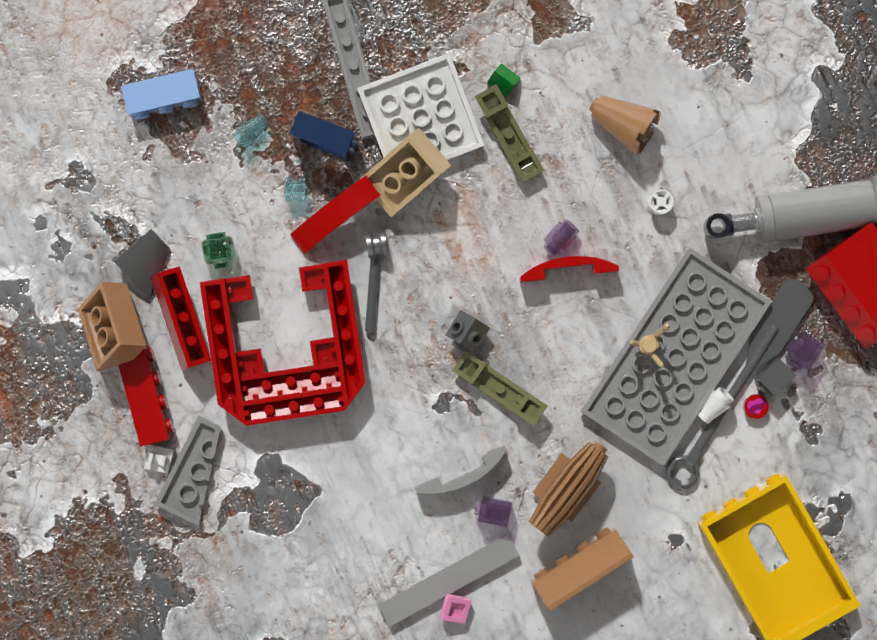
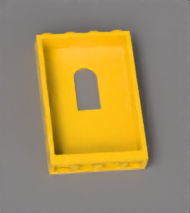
M776 473L765 480V485L759 488L755 485L744 491V497L738 500L732 498L723 503L724 508L717 512L711 510L701 516L702 520L698 522V525L764 640H802L861 605L786 475L782 474L779 476ZM757 523H765L770 526L789 559V562L769 573L749 539V531Z

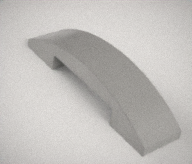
M502 445L483 454L482 457L485 465L441 485L436 476L415 486V490L417 493L437 494L467 486L488 473L503 457L506 448Z

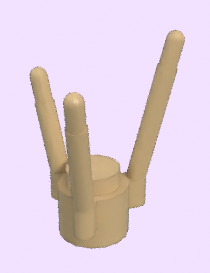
M667 323L653 333V335H646L639 341L631 340L629 343L638 347L641 353L650 355L651 359L659 367H663V362L656 355L659 348L657 339L670 325Z

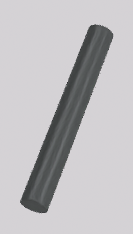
M370 258L365 331L375 332L380 258Z

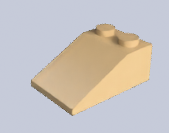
M418 128L364 176H368L381 194L376 201L392 217L451 167V164L422 130Z

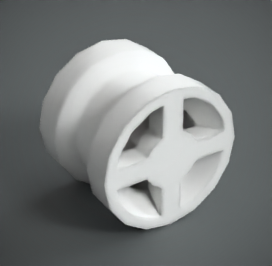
M662 189L653 192L647 201L648 209L655 215L666 214L672 209L674 204L671 193Z

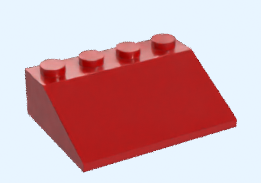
M870 222L817 258L806 268L807 272L864 349L877 342V228L873 222Z

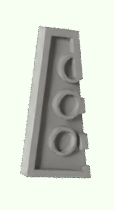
M198 415L154 505L199 526L220 434V425Z

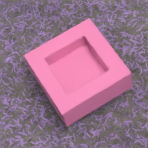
M446 594L440 618L445 621L465 624L471 605L470 598Z

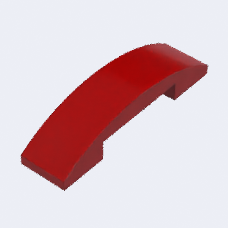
M366 175L323 206L290 235L303 253L306 254L352 216L375 201L381 194Z
M561 257L533 267L519 277V281L521 283L545 280L544 270L592 265L593 274L618 272L619 266L596 257Z

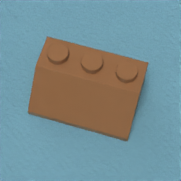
M101 281L78 308L96 371L100 372L134 360L146 347L145 337L143 336L127 284Z

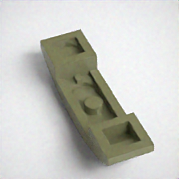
M497 84L476 95L477 103L522 183L543 172L544 169L514 119Z
M468 351L464 352L452 370L533 426L536 425L548 405Z

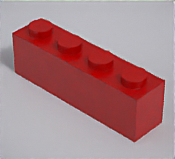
M180 266L151 276L150 278L181 370L211 361Z
M147 343L146 347L134 360L118 365L140 447L171 439V433H174L171 418L167 419L165 409H168L166 397L164 394H160L158 387L162 385L159 372L154 371L152 362L155 361L152 347L147 346Z

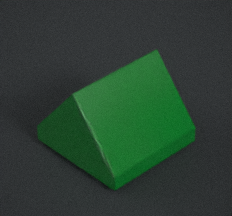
M501 63L493 72L487 84L491 87L497 84L502 95L506 98L521 78Z

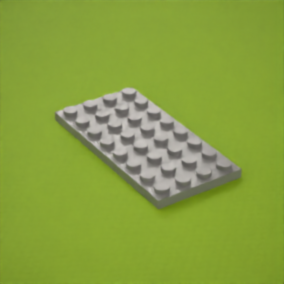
M689 247L580 412L661 466H664L772 301ZM668 323L670 327L657 339L659 348L656 355L664 364L663 367H659L651 359L650 355L641 353L638 347L630 345L629 342L631 340L639 341L646 335H653V333Z

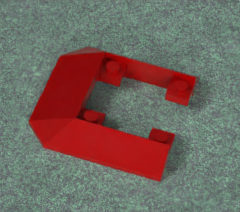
M347 260L299 267L302 292L327 290L334 337L310 341L312 366L265 373L261 348L238 352L231 303L254 300L251 276L245 275L199 282L217 403L244 425L249 426L345 411L366 383Z

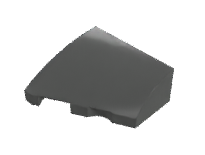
M150 229L123 253L115 263L149 298L153 293V284L150 277L161 272L163 262L170 248L153 229Z

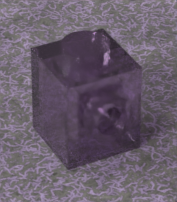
M800 332L796 339L792 338L785 348L787 354L785 357L790 360L788 364L800 372L802 369L810 370L825 344L806 332Z
M482 495L481 501H476L474 515H478L479 522L507 527L512 502Z

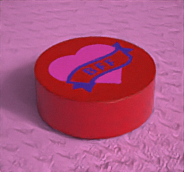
M752 394L744 400L743 410L748 417L760 419L767 414L769 404L764 396Z

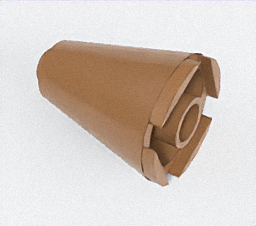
M604 95L599 99L595 98L589 109L592 112L591 117L635 155H638V152L641 153L654 134L652 131L653 123L658 125L661 117V112L656 109Z

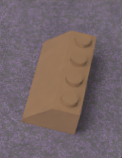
M608 527L602 529L595 534L597 538L592 542L588 543L586 540L575 547V553L570 556L564 554L554 561L556 565L547 570L544 567L533 574L534 579L531 582L549 611L634 558L614 527L610 530Z

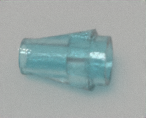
M259 113L256 117L236 127V131L232 135L243 148L252 147L264 129L269 125V122Z

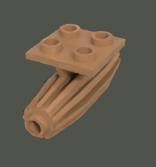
M595 441L594 444L588 442L571 459L561 453L533 490V493L541 499L529 522L548 537L567 519L572 522L601 484L597 479L609 457L605 454L608 449Z

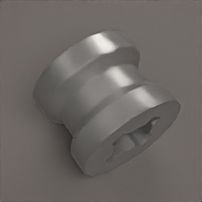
M380 232L374 236L372 234H365L369 258H374L379 254L388 256L385 232Z

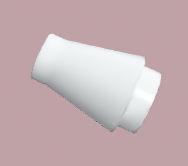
M721 387L713 390L698 416L704 422L710 424L712 420L732 407L733 397Z

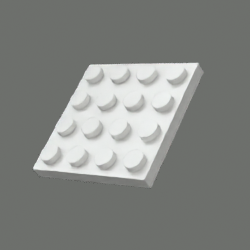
M450 53L357 88L383 157L418 128L422 130L446 160L485 146Z

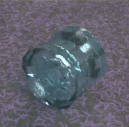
M286 177V202H291L292 200L306 202V178L293 180L291 177Z

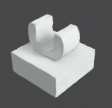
M149 444L144 469L169 474L175 449Z

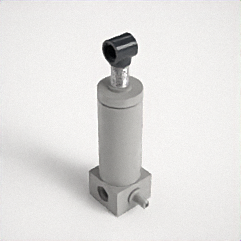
M877 174L862 181L757 196L754 212L731 215V213L713 214L705 220L703 230L709 238L720 239L725 236L734 235L736 232L756 229L761 241L767 243L859 229L870 222H873L877 228ZM713 220L722 222L723 230L721 233H716L712 230L711 223Z

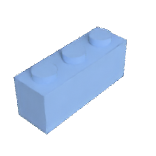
M194 69L121 86L127 114L131 118L135 117V120L149 118V113L159 111V114H167L173 112L174 107L182 105L184 109L192 108L198 105L197 102L203 101L197 74Z

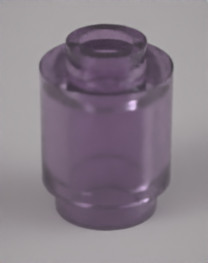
M567 219L558 222L543 239L546 243L544 248L553 256L556 254L562 255L577 239L576 235L579 233V230Z

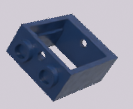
M298 111L290 131V136L293 140L346 160L349 159L350 155H355L359 145L355 132Z

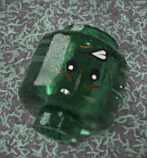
M225 232L208 234L206 239L201 242L204 261L209 265L214 264V269L228 267V262L236 257L233 239L231 236L226 235Z

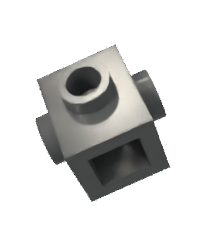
M460 310L445 335L454 340L451 344L463 352L467 348L475 353L490 327Z

